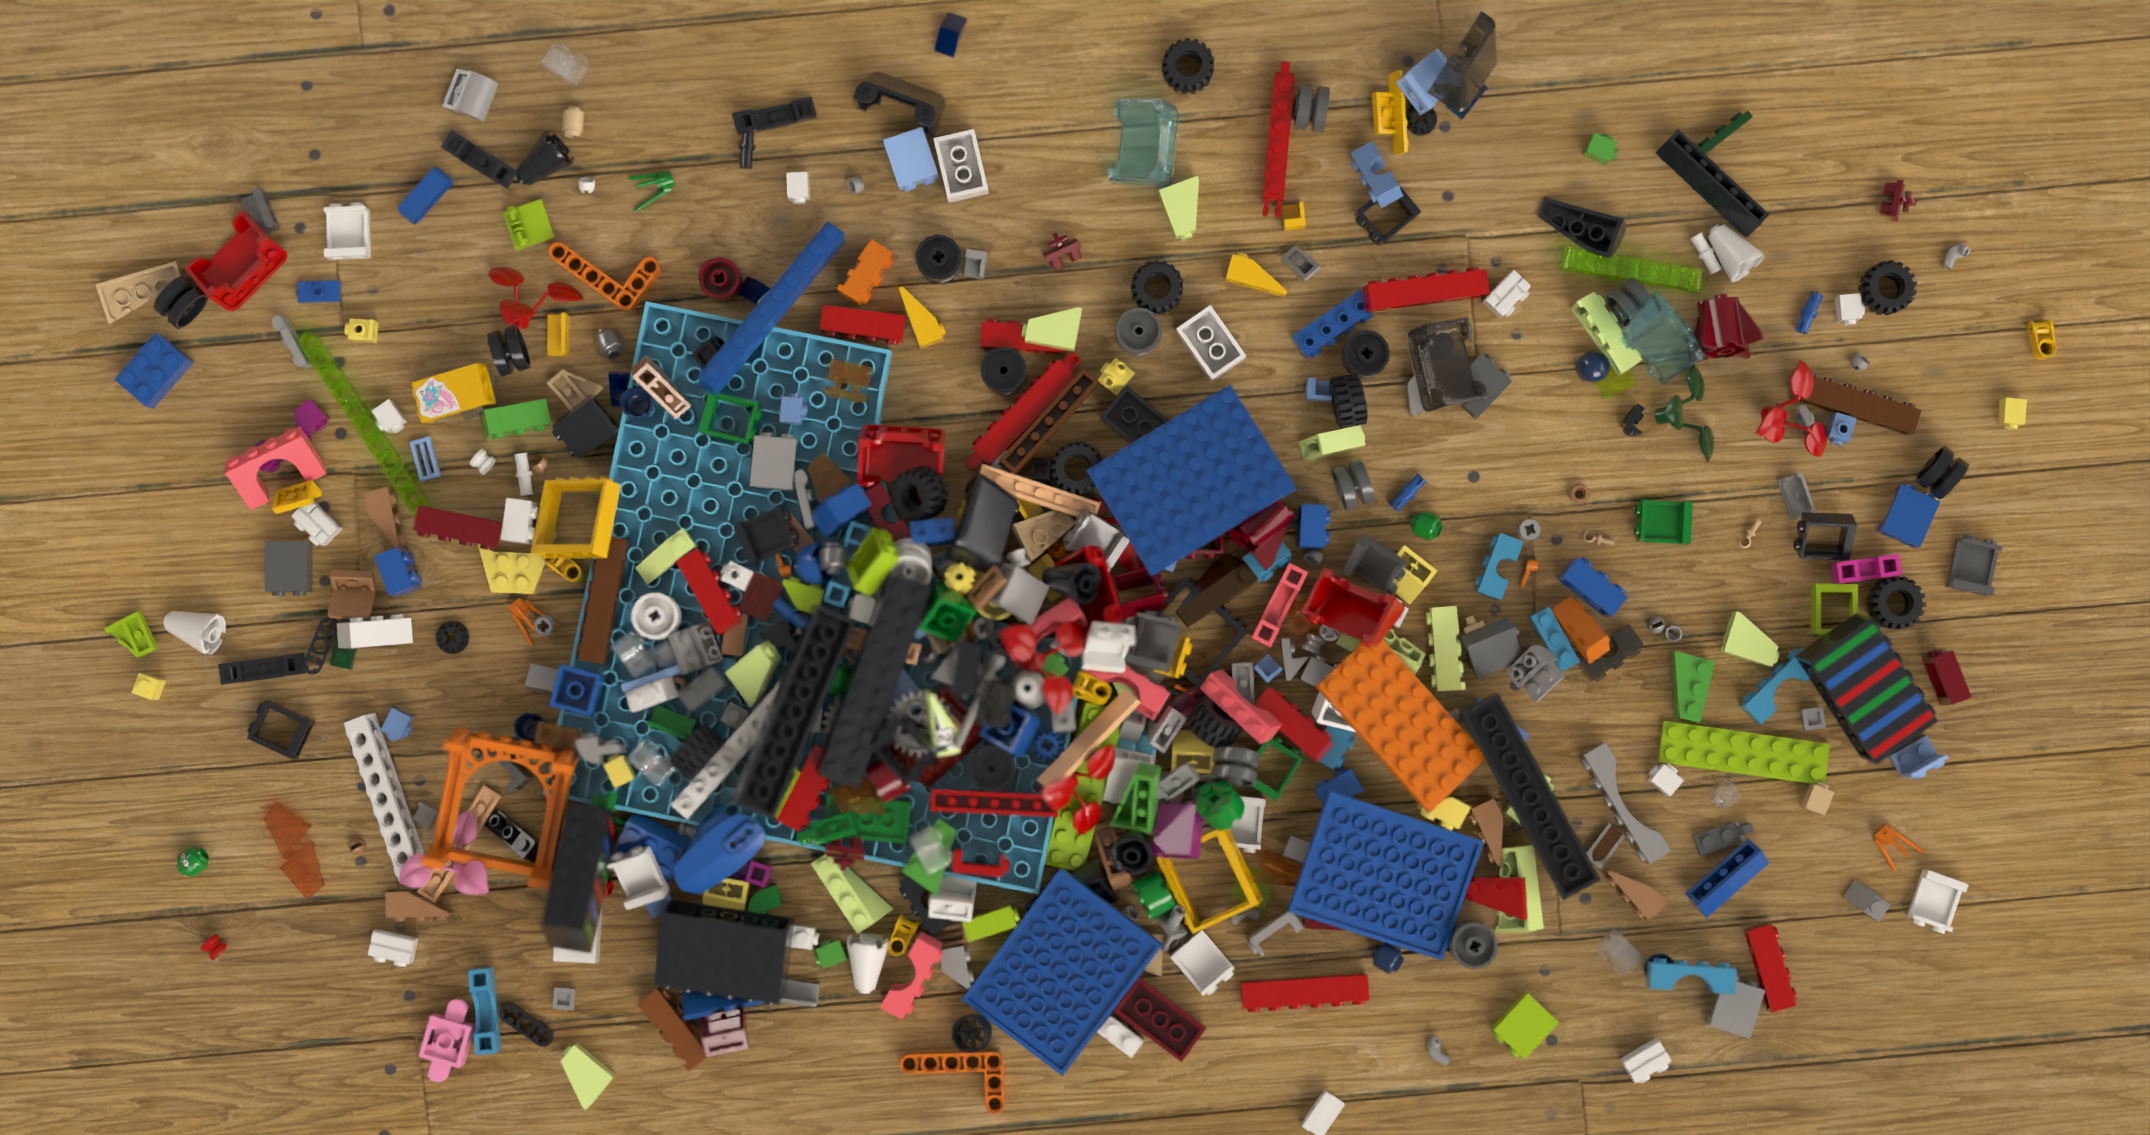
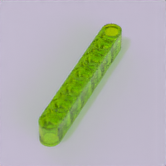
M1571 247L1563 248L1560 269L1624 281L1632 277L1639 283L1691 292L1702 291L1705 270L1614 254L1609 259L1591 254L1584 249Z

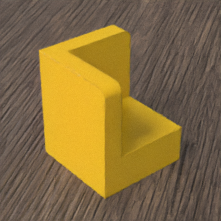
M1303 201L1296 205L1282 206L1284 231L1305 229Z

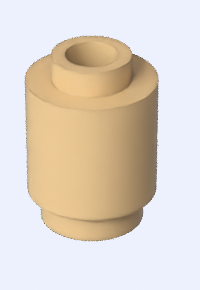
M569 106L568 110H563L562 131L565 137L580 138L581 133H583L584 112L580 111L579 107Z

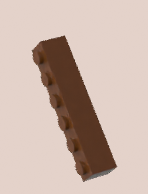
M1083 368L1000 458V464L1010 473L1018 475L1099 386V381Z
M1812 373L1814 386L1808 399L1801 397L1798 401L1833 413L1838 412L1857 418L1856 420L1908 436L1915 433L1921 409L1915 408L1916 405L1913 403L1903 402L1901 404L1895 402L1896 399L1890 396H1883L1882 398L1875 396L1876 392L1870 390H1863V392L1856 390V386L1851 384H1836V380L1832 378H1817L1815 373ZM1791 392L1789 399H1793L1796 396Z
M611 537L607 558L593 560L592 572H594L593 581L590 580L588 585L590 598L584 606L586 619L580 627V634L583 636L581 643H578L576 655H579L578 660L607 664L629 540Z

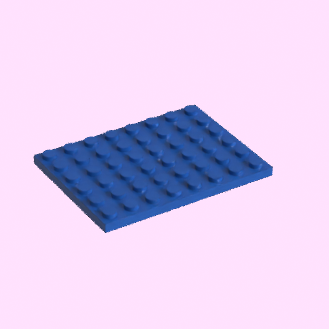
M1231 385L1226 386L1086 470L1151 577L1296 490V486Z
M1328 790L1287 910L1291 913L1443 960L1484 841Z
M1061 867L962 1000L1063 1076L1160 950L1163 943Z

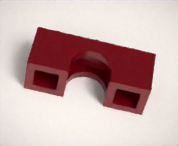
M880 483L866 491L865 495L872 505L864 513L869 512L872 519L869 521L872 527L888 531L892 535L894 543L902 539H912L911 532L903 519L894 524L884 521L882 516L883 510L893 502L883 485Z

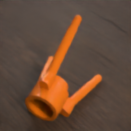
M519 598L508 609L529 645L533 646L534 643L521 620H524L532 630H535V626L527 617L530 614L528 609H531L540 616L545 615V613L533 606L529 600L524 602ZM555 621V626L560 628L561 625Z
M1884 824L1873 834L1876 837L1874 842L1879 846L1893 872L1896 871V867L1883 844L1888 846L1892 843L1906 857H1910V854L1895 840L1897 837L1919 853L1924 852L1916 844L1898 833L1891 825Z

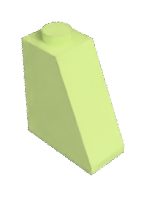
M1198 176L1158 191L1175 240L1179 238L1181 241L1193 237L1192 234L1195 233L1199 189Z
M1077 307L1029 319L1028 325L1024 324L1022 330V337H1025V343L1074 352L1082 308Z
M1361 425L1317 434L1298 442L1303 462L1346 452L1366 445Z
M1732 612L1720 652L1766 667H1772L1773 664H1776L1779 658L1778 646L1741 612Z
M769 640L758 645L725 673L750 707L764 698L781 658L776 647Z
M576 1043L573 1046L569 1045L563 1051L562 1055L564 1058L560 1062L582 1108L587 1110L616 1074L579 1043Z

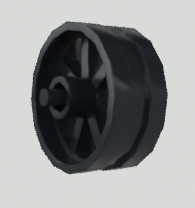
M980 1014L964 1015L958 1018L952 1027V1040L955 1046L965 1053H974L985 1049L992 1038L991 1025ZM967 1018H973L971 1027L966 1020ZM977 1021L981 1024L982 1027H976ZM962 1024L966 1028L964 1031L960 1030ZM982 1030L984 1032V1038L980 1036ZM960 1034H963V1037L965 1038L963 1041ZM976 1039L982 1042V1044L978 1048L976 1045ZM969 1040H971L972 1048L966 1046Z

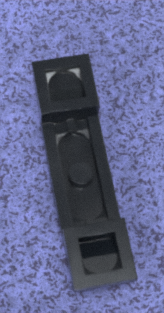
M812 97L793 100L791 103L754 111L749 109L732 113L737 134L782 128L817 117Z
M451 130L441 146L442 149L506 189L509 188L519 172Z
M304 653L218 664L220 683L225 685L306 674L302 667L305 655Z

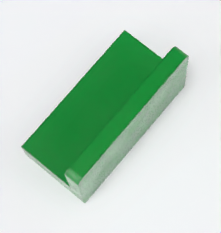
M656 705L651 721H648L647 725L686 740L692 734L697 720Z

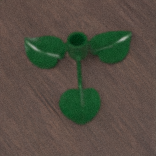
M1694 364L1688 376L1691 396L1681 400L1679 395H1674L1666 407L1656 408L1655 420L1658 425L1671 423V426L1676 430H1681L1682 427L1698 430L1700 432L1699 442L1707 462H1710L1714 451V435L1708 425L1703 428L1686 424L1682 414V404L1695 398L1697 401H1701L1704 396V380L1699 369Z

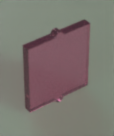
M1194 685L1166 703L1165 706L1166 709L1168 706L1172 707L1187 718L1203 695L1200 694L1197 686Z

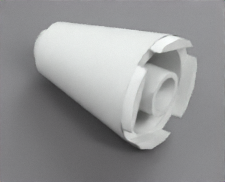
M1717 224L1709 231L1708 239L1731 282H1736L1750 273L1749 270L1753 266L1756 268L1765 257L1759 249L1725 224L1721 226Z
M171 611L163 620L165 630L202 654H213L223 641L220 639L221 632L225 633L226 631L225 619L218 614Z
M1023 668L1017 670L1008 682L1009 698L1022 709H1035L1041 706L1046 701L1042 692V681L1046 676L1041 673L1035 674V671L1027 672ZM1026 684L1031 685L1032 690L1030 692L1024 691L1023 687Z
M860 933L859 937L856 938L852 934L847 937V946L854 988L859 993L868 994L876 988L889 946V939L883 940L882 935L873 933Z

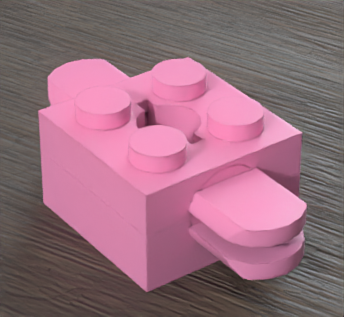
M462 999L450 1001L445 1015L435 1013L430 1016L418 1057L431 1060L428 1077L434 1082L445 1080L449 1075L451 1066L460 1068L465 1065L475 1031V1024L465 1021L468 1004Z

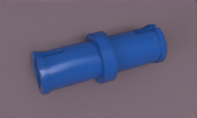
M1814 291L1810 292L1805 307L1801 309V316L1795 327V331L1798 333L1803 331L1804 335L1808 334L1813 319L1817 317L1816 311L1823 299V295L1817 292L1814 295Z
M1417 473L1406 486L1400 488L1401 491L1389 502V505L1399 512L1410 499H1414V494L1427 481Z
M779 598L774 603L773 608L783 615L789 624H794L802 631L806 618L800 614V610L790 606L783 598Z

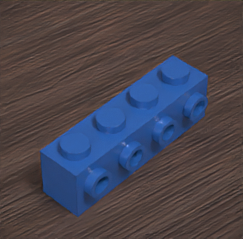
M1360 289L1292 336L1291 340L1304 359L1309 356L1313 359L1321 353L1320 349L1326 344L1328 347L1339 341L1337 338L1342 333L1348 335L1356 329L1355 324L1360 321L1363 324L1373 317L1371 315L1373 312H1365L1362 290Z
M1747 839L1685 894L1692 905L1707 918L1765 868L1769 862L1762 850L1750 839Z

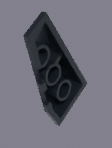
M1546 197L1538 215V218L1589 253L1609 259L1620 246L1627 228L1623 218Z
M1098 859L1081 865L1070 872L1072 876L1109 904L1118 902V897L1111 886L1106 869ZM1040 895L1025 905L1027 911H1029Z

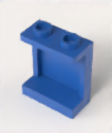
M1904 483V485L1896 486V495L1884 522L1879 524L1876 532L1914 549L1920 548L1940 501L1936 500L1934 495L1928 492H1923L1922 494L1916 491L1915 486Z
M953 518L910 522L912 542L914 544L925 543L928 547L951 545L953 543L954 534L956 533Z

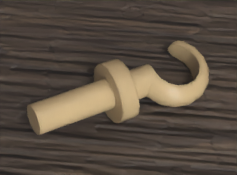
M1757 519L1752 528L1746 530L1748 534L1745 537L1748 539V544L1743 546L1741 541H1739L1740 547L1748 548L1751 545V537L1756 536L1755 531L1762 523L1760 520Z
M1586 531L1583 534V539L1587 543H1593L1594 541H1597L1598 545L1604 543L1614 546L1616 542L1613 540L1602 538L1603 535L1601 534L1599 537L1594 535L1593 539L1591 541L1586 540L1585 535L1589 533V531Z

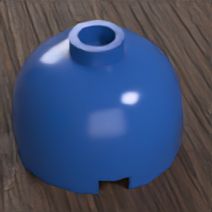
M820 541L804 546L799 551L794 564L796 573L805 582L813 585L828 583L833 577V574H827V570H823L819 566V550L824 547V545H820Z

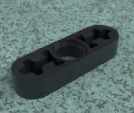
M325 617L317 627L302 664L303 670L309 675L317 674L323 667L337 633L336 623L338 622L335 618ZM328 621H331L334 630L330 629L327 636H331L330 640L324 636H318L319 632L321 634L324 633L325 627L322 625ZM317 640L326 642L327 648L325 651L319 652L314 648ZM311 651L316 655L323 656L322 660L319 657L317 658L316 665H318V669L314 668L312 671L308 670L309 666L306 665L307 661L311 662L314 656L310 655Z
M507 1003L501 1007L499 1011L501 1020L536 1045L546 1047L553 1042L554 1032L552 1029L515 1003ZM513 1008L514 1010L512 1013L515 1016L518 1017L520 1013L523 1016L519 1018L517 1024H515L514 1021L516 1020V1018L513 1016L507 1018V1012L505 1011V1009ZM524 1019L531 1020V1030L525 1031L521 1027V1022ZM537 1025L540 1027L537 1030L538 1032H540L541 1034H543L544 1032L548 1033V1041L545 1040L541 1042V1036L537 1033H535L534 1036L531 1035V1033L536 1030Z

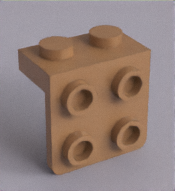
M331 570L330 579L333 593L328 609L329 618L350 619L363 617V619H369L377 590L374 572Z

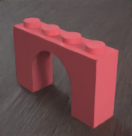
M300 426L295 429H289L284 434L276 438H270L264 444L251 447L245 453L239 456H232L224 462L225 474L250 510L270 501L269 491L257 474L260 466L269 460L285 459L292 462L306 481H313L326 475L324 461Z

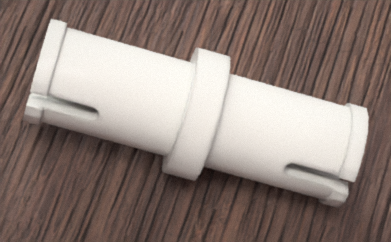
M1701 232L1692 237L1690 240L1700 254L1698 257L1704 261L1710 275L1721 270L1722 266L1713 253L1714 249L1710 248L1703 233Z
M527 453L515 454L517 469L515 476L518 478L520 496L534 494L531 483L532 471L529 470Z

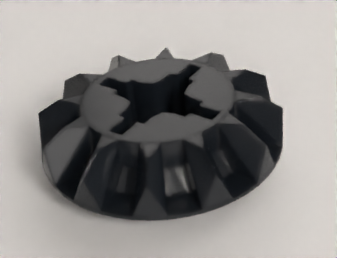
M1413 105L1407 109V129L1412 134L1423 136L1434 130L1437 124V114L1433 107L1425 112L1427 113L1424 119L1426 123L1420 122L1416 125L1415 123L1418 118L1416 114H1419Z
M458 621L445 622L439 627L435 635L436 644L441 651L448 654L462 652L469 643V632ZM446 632L451 634L456 632L455 638L459 643L451 641L447 644L449 637Z

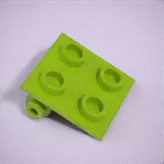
M542 199L516 208L515 206H510L506 208L507 211L502 212L515 251L555 238Z

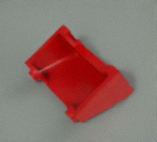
M244 210L232 222V226L237 233L210 260L198 257L193 259L184 268L208 298L228 311L239 309L285 263L288 257L286 251Z
M878 424L864 425L859 436L858 485L871 489L878 485L880 481L893 482L898 474L919 466H929L931 470L935 469L938 471V476L941 475L943 477L945 430Z
M1094 545L1085 546L1054 564L1059 566L1089 562L1096 565L1100 571L1101 584L1097 586L1096 591H1099L1097 597L1089 604H1082L1085 618L1089 623L1084 627L1086 636H1088L1093 622L1120 624L1122 622V613L1104 553L1099 547Z
M1323 568L1301 611L1307 617L1306 621L1315 626L1319 623L1360 640V644L1365 647H1377L1402 616L1405 607L1395 596L1388 593L1386 596L1382 593L1380 595L1347 582L1343 577H1334L1333 571Z

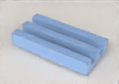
M428 436L410 441L420 482L442 477L431 437ZM424 442H426L428 446L430 458L434 469L433 474L429 464ZM416 444H419L427 472L426 476H424Z

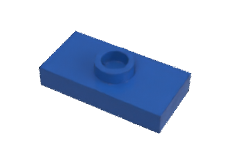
M341 281L298 282V303L341 302Z

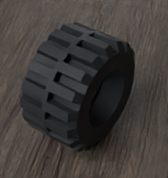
M1185 38V41L1177 40L1176 44L1172 43L1169 46V50H1166L1162 63L1163 78L1167 81V85L1170 88L1173 87L1175 92L1182 91V94L1187 95V92L1195 94L1197 90L1199 92L1202 91L1204 86L1210 83L1214 72V56L1211 55L1210 48L1207 49L1206 44L1203 42L1201 44L1198 43L1197 39L1190 41V38ZM1182 57H1193L1199 62L1200 71L1194 76H1183L1177 71L1176 62Z
M1148 261L1144 266L1141 265L1133 275L1131 284L1132 298L1139 308L1148 309L1155 315L1156 313H1160V315L1165 314V312H1170L1178 305L1183 293V278H1181L1179 270H1176L1174 265L1167 264V261ZM1159 276L1166 279L1170 287L1169 293L1161 299L1150 297L1145 291V283L1149 278Z
M1895 260L1883 261L1864 273L1865 275L1860 279L1862 284L1858 286V290H1862L1861 299L1864 298V306L1868 305L1870 307L1869 311H1877L1876 314L1891 315L1905 309L1909 303H1912L1914 300L1913 296L1917 292L1914 289L1917 286V281L1913 282L1912 278L1915 275L1908 272L1910 270L1908 266L1902 267L1903 263H1895ZM1881 277H1888L1895 282L1897 294L1894 299H1887L1879 292L1878 282Z
M1357 373L1332 377L1329 389L1330 396H1332L1333 412L1338 426L1343 429L1366 424L1368 419L1367 404L1360 377Z
M1074 441L1070 444H1065L1061 449H1058L1052 460L1051 470L1054 481L1061 490L1076 495L1087 494L1096 488L1089 475L1083 480H1072L1065 472V465L1070 458L1081 456L1088 461L1091 468L1103 461L1097 449H1094L1090 444H1085V442Z
M919 466L898 474L896 479L893 480L892 484L894 487L890 491L893 493L891 501H894V508L898 509V514L904 516L905 520H911V522L924 521L938 516L940 512L944 511V505H947L948 502L946 499L948 492L945 489L947 485L943 483L942 480L944 478L941 475L938 476V471L935 469L931 470L929 466ZM917 488H918V489L920 490V492H921L922 501H921L920 498L918 497Z
M1907 577L1885 578L1877 582L1876 586L1870 590L1872 594L1867 597L1870 600V603L1867 604V608L1871 609L1869 615L1870 617L1874 616L1883 628L1903 629L1911 627L1913 623H1917L1920 620L1919 616H1922L1925 612L1922 610V607H1926V602L1922 601V598H1926L1925 594L1920 593V590H1922L1920 585L1916 586V582L1908 580ZM1892 591L1900 592L1905 598L1906 606L1900 615H1894L1887 607V598Z
M1203 696L1199 699L1186 719L1187 725L1194 735L1202 742L1214 748L1231 747L1243 730L1234 719L1208 696Z
M704 724L695 730L674 752L669 763L687 780L692 779L717 754L725 741L707 724Z

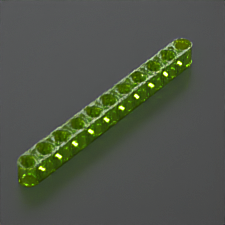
M311 332L302 334L299 339L300 347L414 518L418 505L434 508L385 433L376 425L375 418L323 340ZM310 338H314V339H315V344H314V346L311 347V348H308V346H307L308 340H309ZM322 355H326V362L320 365L319 358ZM337 372V380L335 382H331V374ZM348 389V398L342 399V391ZM359 406L361 408V412L358 416L355 417L353 415V409ZM371 423L372 431L366 434L364 427L366 424ZM382 440L384 447L382 450L377 451L376 443ZM393 457L395 465L392 468H388L387 461ZM401 475H406L407 477L404 485H400L398 482ZM413 492H417L418 500L412 503L410 495Z

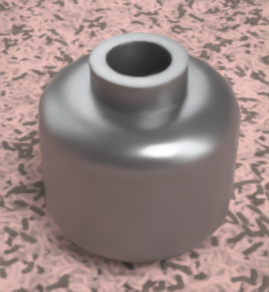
M602 328L597 332L593 340L598 354L602 358L612 360L622 354L624 343L615 329Z
M825 543L824 547L819 550V566L821 569L827 570V574H839L840 570L844 569L847 565L846 549L841 546V543Z

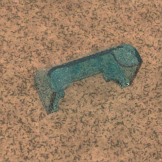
M1117 99L1114 114L1119 122L1122 123L1118 163L1113 162L1108 168L1109 181L1118 184L1156 188L1170 186L1173 176L1179 120L1177 107L1163 99Z
M1658 290L1648 297L1622 331L1623 337L1620 338L1627 349L1630 347L1632 350H1638L1649 363L1650 368H1648L1651 376L1654 379L1658 378L1663 384L1706 357L1689 325Z

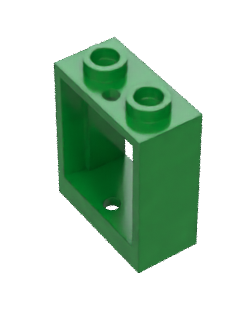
M709 392L699 432L750 446L751 441L754 442V435H757L755 425L756 421H760L762 416L761 405L757 402L721 393L715 397ZM719 400L752 408L745 438L711 430Z
M1276 736L1269 741L1261 743L1256 751L1259 754V758L1267 745L1270 744L1294 759L1276 790H1273L1258 779H1256V785L1253 786L1277 801L1303 760L1299 756L1301 752L1292 746L1289 749L1282 746L1283 741Z

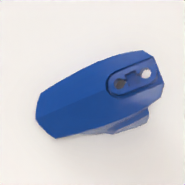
M721 804L716 806L699 823L685 854L673 866L674 876L679 888L687 892L701 894L732 875L761 848L766 840L764 828L750 814L738 812L728 816L726 809ZM751 828L753 831L748 832L746 829ZM738 840L734 845L730 844L731 841Z

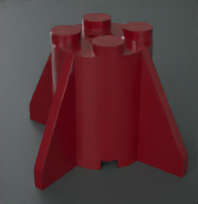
M1722 293L1715 295V299L1697 302L1698 319L1689 352L1690 364H1695L1709 358L1719 359L1718 355L1724 354L1725 358L1732 356L1746 359L1751 358L1747 345L1764 340L1763 332L1741 305L1738 297H1727V294Z
M1282 498L1228 530L1230 535L1224 539L1227 543L1235 541L1241 548L1247 547L1249 549L1247 553L1253 554L1265 571L1273 565L1291 518L1294 517L1293 511L1281 501Z

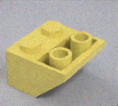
M1404 545L1396 554L1408 562L1404 569L1406 574L1401 581H1398L1397 586L1399 587L1395 594L1410 605L1437 573V570Z
M1179 730L1172 740L1171 772L1188 761L1197 773L1211 774V768L1214 766L1212 761L1214 747L1202 742L1192 731Z
M1447 796L1431 813H1427L1420 804H1418L1417 809L1421 810L1420 815L1432 821L1436 818L1440 820L1438 823L1440 826L1452 831L1453 828L1460 829L1470 806Z
M727 877L704 892L703 904L746 911L751 883L738 878Z

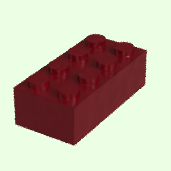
M418 505L413 531H417V536L427 538L431 534L437 535L438 540L451 542V539H457L459 544L472 546L473 543L481 544V549L492 551L493 547L498 548L503 522Z
M1140 976L1113 1009L1117 1015L1181 1063L1207 1029L1206 1025Z

